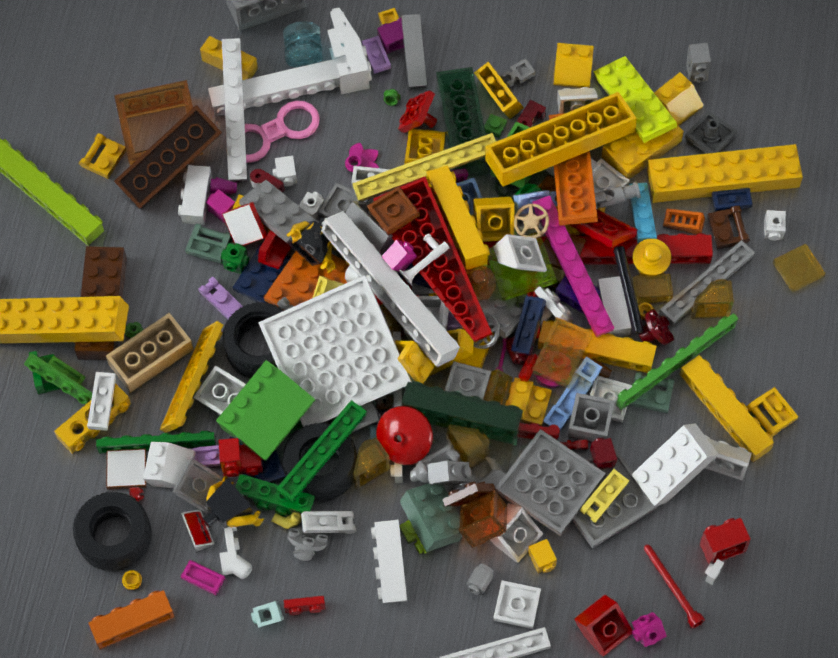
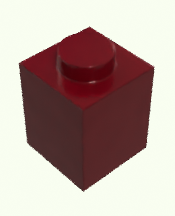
M602 437L595 439L590 447L594 466L600 470L615 467L617 456L611 438L605 439Z

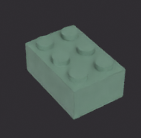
M428 483L407 490L400 500V504L426 552L460 541L467 531L455 506L445 507L442 499L449 495L443 485H431Z

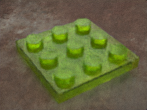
M538 232L533 233V234H530V235H527V236H534V235L538 234ZM541 237L536 240L547 269L546 272L514 269L500 264L494 248H489L490 255H488V260L502 301L534 291L539 286L543 288L557 283Z

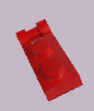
M511 420L510 422L505 421L504 435L533 439L541 429L558 440L560 428L555 424L543 427L537 423L523 424L520 421Z

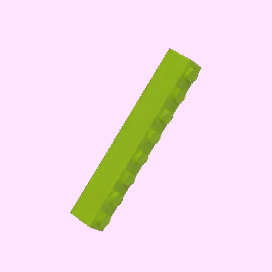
M0 139V173L86 245L89 246L104 232L103 221L97 215L93 216L89 213V209L84 204L80 205L77 203L76 198L71 193H65L59 183H53L48 174L44 171L40 172L31 160L27 161L24 159V155L19 150L15 151L12 149L11 144L6 139Z

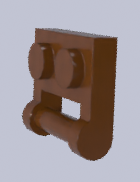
M740 206L708 213L707 218L717 250L735 246L741 240L744 243L750 241L749 234H746L742 221ZM728 217H734L739 233L738 237H734Z

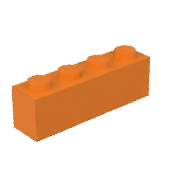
M157 590L150 593L144 599L131 601L130 605L123 608L116 607L109 614L104 616L98 615L88 624L99 649H102L175 616L164 590Z

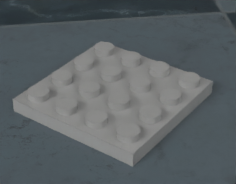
M540 429L496 486L495 492L515 506L522 507L527 514L561 536L605 477L606 473Z
M615 446L616 465L612 468L602 469L606 474L596 489L613 469L629 480L628 485L604 512L597 523H594L587 514H582L580 510L572 520L592 548L658 508V505L654 506L633 478L632 474L634 472ZM592 456L586 459L594 465ZM595 504L591 506L595 511L599 509Z

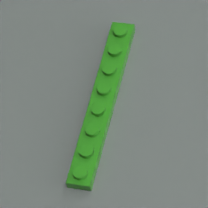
M734 313L729 317L724 316L718 322V325L709 327L700 338L698 336L695 337L688 347L680 348L674 357L666 358L659 368L651 369L644 379L639 378L630 389L622 390L617 396L616 406L623 410L734 329L739 318Z

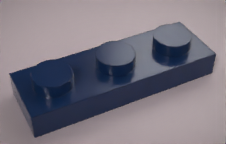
M526 295L511 348L512 352L532 355L546 304L545 299Z

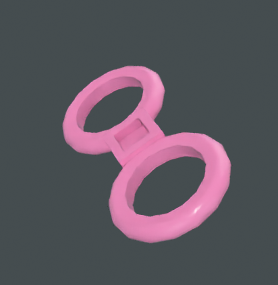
M296 100L281 107L277 118L261 126L245 124V133L254 132L263 139V146L258 152L250 155L246 154V163L261 160L270 150L271 142L284 136L300 140L315 133L320 121L317 109L306 101ZM294 109H304L311 114L312 123L302 131L290 130L284 124L286 114Z

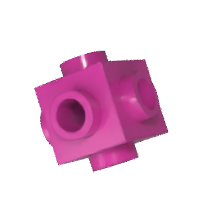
M654 612L640 616L632 622L634 628L632 634L637 642L640 641L645 647L654 645L657 641L667 637L661 619Z

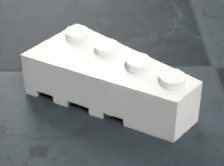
M399 520L375 522V527H371L372 539H376L377 547H373L374 559L379 561V567L375 568L376 580H381V587L377 588L378 600L383 599V604L406 602L407 594Z

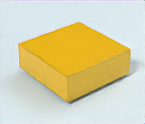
M395 8L378 13L382 25L399 19Z

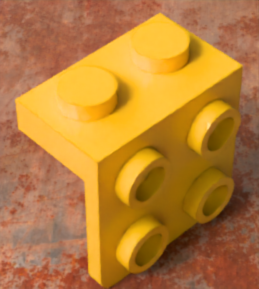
M394 340L400 353L397 358L417 385H423L434 368L429 362V358L423 354L416 342Z

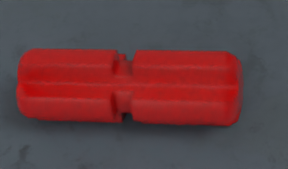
M537 354L528 355L518 375L520 381H529L539 361Z

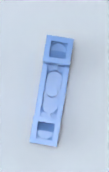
M585 357L575 372L576 375L556 405H553L543 422L549 426L555 424L561 431L571 418L576 393L587 395L603 367L590 358Z

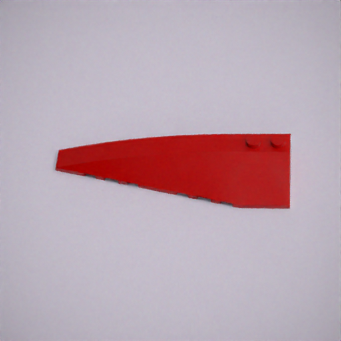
M426 177L401 186V190L418 210L420 216L393 232L391 238L394 242L396 240L407 241L413 246V252L417 255L412 262L414 266L433 251V248L424 241L425 235L431 234L432 238L439 245L445 241L450 248L419 273L474 342L493 335ZM385 194L373 198V201H376Z

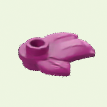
M360 142L354 144L349 150V157L345 160L346 169L353 172L354 166L351 165L352 163H357L356 166L379 168L375 163L378 157V150H363Z

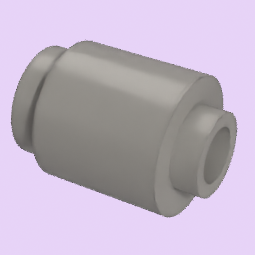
M480 564L474 569L466 583L469 587L468 590L475 595L484 594L493 578L492 574L494 571L489 566Z

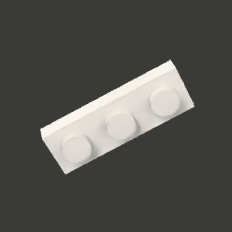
M96 372L87 424L88 429L108 431L116 382L115 373Z

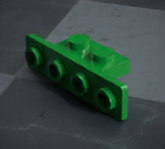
M243 474L239 475L235 486L241 495L253 498L254 505L258 509L263 511L269 509L281 516L291 515L293 511L300 513L311 511L315 500L314 495L301 492L292 503L277 492L276 488L279 485Z

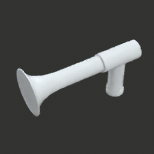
M431 234L425 235L424 241L433 248V251L413 268L407 271L399 270L411 286L412 280L418 272L450 248L445 241L439 245L432 238Z

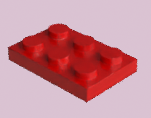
M596 209L598 222L570 225L576 228L577 231L589 235L592 239H596L608 247H615L637 236V229Z

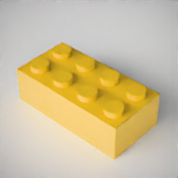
M677 125L676 128L645 143L635 131L605 144L602 149V158L630 180L647 167L648 160L659 159L680 144L684 131Z

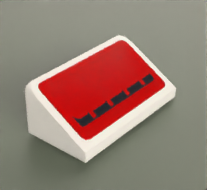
M200 509L181 513L196 552L215 545L208 526L202 520L204 516Z

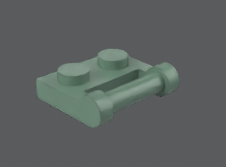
M196 223L185 252L186 254L221 264V253L223 249L227 248L228 243H231L232 237L229 232L222 233ZM202 234L223 241L222 243L214 240L200 237L199 235Z
M636 371L634 382L639 378L644 379L647 375H642V372ZM664 379L657 384V386L667 387L666 392L650 389L632 402L630 406L668 413L674 379Z

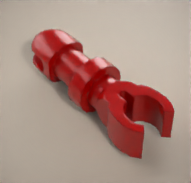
M567 440V442H561L571 450L588 449V440L574 442Z

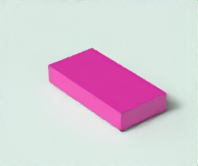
M189 560L180 576L182 580L215 596L226 579L225 576L192 560Z

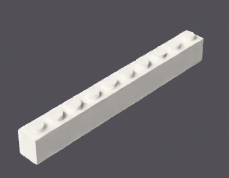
M344 211L325 218L321 230L322 233L360 277L366 275L373 293L435 366L439 367L455 359L460 348L456 340L449 335L444 326L437 321L432 312L425 307L410 287L400 278L398 273L390 268L375 246L369 242L363 232L353 223L352 219Z

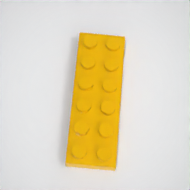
M216 321L202 329L159 430L168 433L180 426L182 427L187 418L185 414L194 402V393L201 386V376L208 369L207 362L215 353L216 348L214 346L223 334L221 330L224 324Z

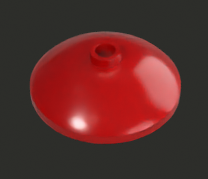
M397 406L385 412L378 422L376 430L377 442L383 454L391 461L401 465H411L421 461L429 453L433 442V432L428 419L419 410L409 406ZM397 435L401 436V441L397 439Z

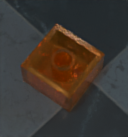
M495 490L461 506L459 532L472 548L506 532L507 505Z

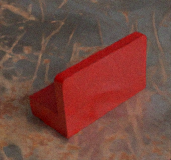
M270 230L259 249L258 262L280 269L291 246Z

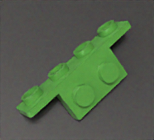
M32 353L28 356L24 365L31 371L41 375L46 381L53 383L64 393L70 394L81 404L86 405L92 400V392L81 386L86 378L84 375L55 356L51 358L49 363H46Z

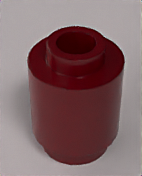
M513 336L506 341V349L513 364L524 365L528 355L511 351L515 338Z

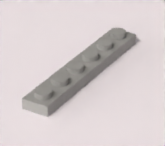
M741 240L662 307L660 313L674 325L754 257L755 252Z

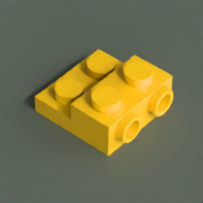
M515 377L513 382H509L507 393H510L509 398L503 401L502 410H504V418L526 424L537 423L542 426L552 390L535 386L532 381H520V378Z

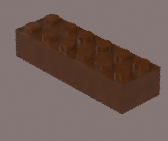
M196 105L116 178L114 182L141 209L211 145L222 132Z
M86 246L81 297L121 296L123 299L127 260L124 247ZM118 341L75 343V353L78 360H107L106 355L118 348Z

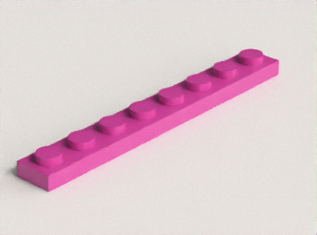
M550 195L533 201L532 204L540 205L548 213L549 226L545 233L595 336L599 337L613 331L614 326L565 225L559 226L558 211ZM533 207L537 216L544 214L539 208ZM545 218L540 220V223L543 228L546 222Z

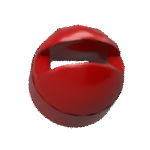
M129 488V495L132 498L134 497L139 502L144 498V495L139 494L143 492L142 488Z

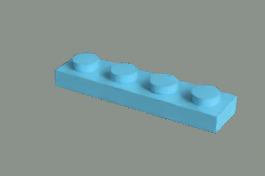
M638 183L641 198L635 197L630 199L634 226L637 229V243L645 239H657L647 183Z

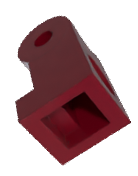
M530 99L517 122L530 128L533 127L537 119L543 121L546 116V107Z
M255 169L250 173L253 188L267 180L282 193L285 191L284 183L264 170Z

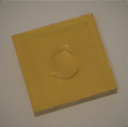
M807 244L773 259V264L792 292L825 277L826 274Z

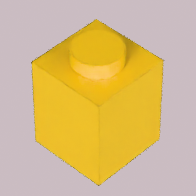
M545 539L529 546L528 554L537 573L552 571L556 566L557 559L548 540Z

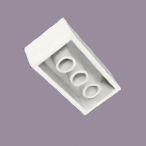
M696 423L683 425L632 476L654 506L666 504L719 454Z

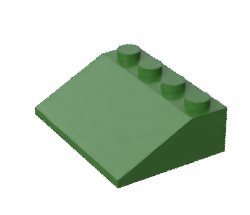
M266 360L216 422L225 432L234 438H239L240 443L266 461L315 402V399L281 370Z

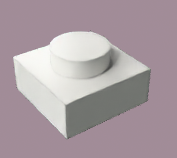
M717 559L714 564H709L705 571L707 583L713 585L723 568L724 562Z

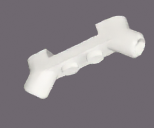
M237 527L224 528L227 552L220 553L223 576L234 574L240 579H246L252 571V565L237 555L236 550H240L239 540L234 538V531H237Z

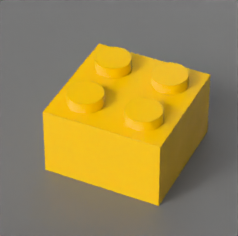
M511 197L473 199V215L476 220L477 230L480 229L482 233V242L500 241L506 234L514 235V202Z

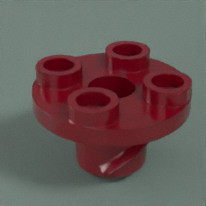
M655 309L646 312L645 319L647 324L643 326V333L639 334L642 342L646 341L653 344L655 340H658L661 344L668 345L674 341L675 338L668 328L670 325L668 319L664 315L660 316Z

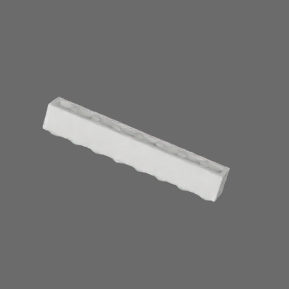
M346 56L242 80L244 110L250 107H261L267 103H278L281 100L295 99L302 95H312L319 91L333 90L336 87H340V78L336 64L347 62ZM224 85L208 88L214 115H225Z

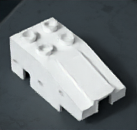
M334 8L330 12L334 29L327 31L332 48H329L331 58L336 59L346 56L347 62L336 64L340 78L339 88L341 95L370 89L369 81H372L371 65L366 58V47L361 45L360 38L348 22L344 12L340 8Z

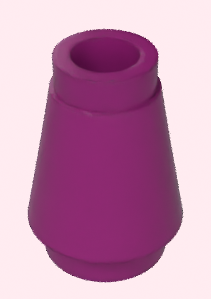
M218 177L216 179L211 178L210 193H215L218 189L224 194L236 193L237 182Z

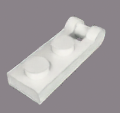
M304 511L301 514L304 533L352 534L357 531L356 525L353 524V519L355 518L353 511Z

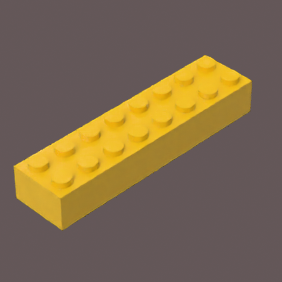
M617 92L485 146V160L503 187L634 133L636 131L637 118L621 94Z
M796 144L648 160L647 165L652 203L712 197V192L742 188H750V193L800 188L803 178Z
M121 296L0 299V343L123 341L129 305Z

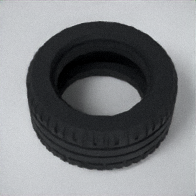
M256 302L244 305L231 314L232 316L226 321L225 328L223 329V345L227 360L237 372L239 371L244 376L252 377L266 360L277 367L271 352L261 356L250 355L242 350L239 343L247 330L260 326L258 322L283 312V309L273 304Z

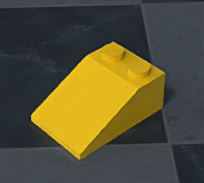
M423 129L409 130L404 164L443 151L446 132Z

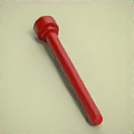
M645 545L644 551L688 615L687 622L690 627L694 629L700 626L705 621L702 614L694 611L652 547Z

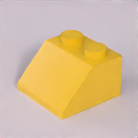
M557 43L553 85L590 88L594 46Z
M681 72L654 92L675 119L678 126L704 106L694 85Z

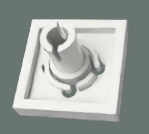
M540 286L534 291L539 298L546 300L540 322L541 326L543 320H548L552 315L567 325L574 321L570 316L572 312L567 306H563L558 302L561 299L554 291L551 292L548 288L545 290Z

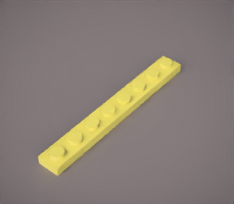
M493 133L357 181L352 183L358 201H365L387 193L398 186L401 187L426 177V171L448 165L449 169H453L485 157V146L496 142Z

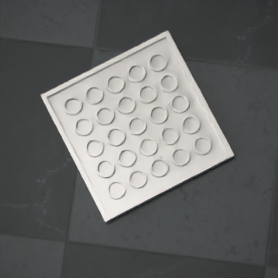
M366 275L258 322L278 369L315 399V402L300 419L303 427L309 426V424L323 423L337 417L351 400L362 406L412 384L408 372L397 359L400 355Z

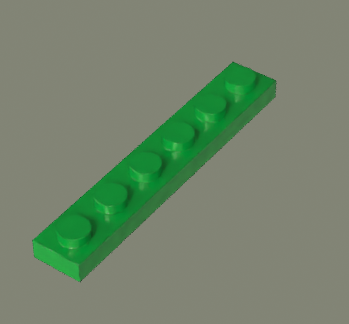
M351 400L276 488L277 492L293 503L367 415V411Z
M207 430L200 431L199 433L181 432L174 435L162 433L158 436L143 434L141 437L125 435L121 438L107 436L102 439H96V447L99 454H105L109 450L146 449V451H149L151 442H166L184 448H198L216 445V437L214 432Z

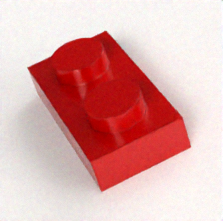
M324 596L284 600L285 613L299 615L305 611L310 613L321 612L323 609H326Z

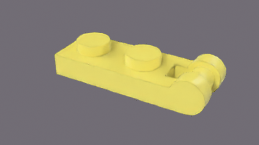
M613 469L582 506L580 512L584 515L587 514L594 523H597L604 512L628 485L629 480ZM593 504L599 507L597 511L591 508Z

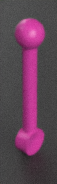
M508 337L503 338L502 340L503 348L501 352L499 366L495 369L497 375L503 374L502 365L506 352V341L509 339Z

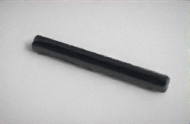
M617 246L614 248V254L633 334H642L644 328L625 249L623 246Z

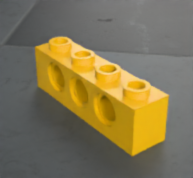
M116 383L109 425L115 420L116 416L126 412L131 405L129 396ZM91 400L54 431L57 439L71 454L81 450L90 438L93 439L100 433V430L88 429L87 427ZM84 429L82 433L75 434L76 430Z

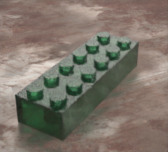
M468 67L436 72V84L448 147L452 148L485 136L486 133L473 68ZM485 157L453 168V170L466 169L468 177L491 173V168Z
M417 381L413 383L407 382L401 403L402 406H409L419 410L428 419L430 425L517 445L523 420V410L519 407L501 405V403L494 400L485 401L478 396H464L458 391H444L437 386H424L423 383Z

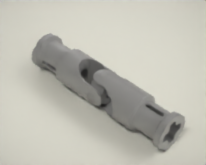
M634 182L629 186H618L596 193V209L620 204L627 199L635 197L641 198L638 183ZM606 195H611L614 198L610 201H607Z

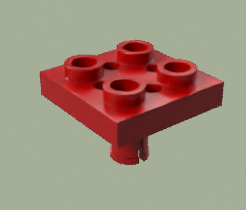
M429 90L425 93H420L414 98H410L406 104L407 109L399 120L398 130L405 133L423 123L429 126V128H433L437 123V118L429 114L428 110L435 93Z

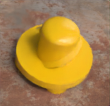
M645 239L641 241L633 252V263L640 274L647 276H657L664 273L671 262V252L668 246L658 239Z

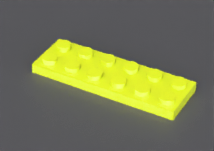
M626 56L593 71L594 77L608 96L617 92L621 94L637 118L636 133L644 143L677 127L675 119Z

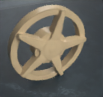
M537 204L524 205L517 211L514 217V227L520 236L537 239L547 231L549 226L547 211ZM533 207L539 208L544 214L536 216L533 214ZM529 208V214L525 217H520V214ZM545 218V226L540 231L538 228L540 220ZM518 220L524 222L525 226L522 232L518 228ZM528 229H535L538 232L534 236L524 235Z

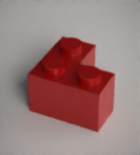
M239 438L218 440L220 465L224 476L237 477L239 474L254 476L263 472L262 458L246 446L240 445Z

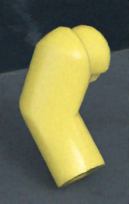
M293 512L291 515L283 517L275 513L271 522L285 529H290L301 523V514Z

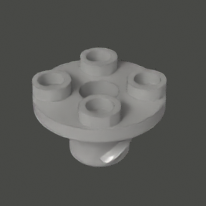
M303 527L290 528L287 536L289 542L296 546L295 551H293L294 556L302 561L311 560L313 555H315V551L326 548L328 541L327 535L304 533Z

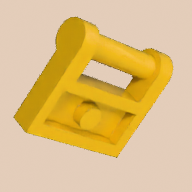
M97 133L93 145L85 157L81 158L79 165L109 179L126 152V146ZM101 144L105 147L94 164L91 163Z
M775 387L746 406L748 411L755 415L772 437L798 420V415ZM763 405L777 423L775 426L769 422L758 406Z

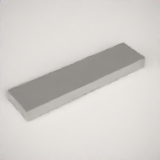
M420 14L402 15L408 88L426 87L427 80Z

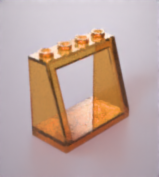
M187 80L114 95L130 166L147 150L134 152L127 118L185 106L188 113L193 108Z

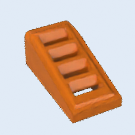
M667 208L663 227L699 234L703 231L705 216L702 212ZM672 215L675 216L674 222H671Z

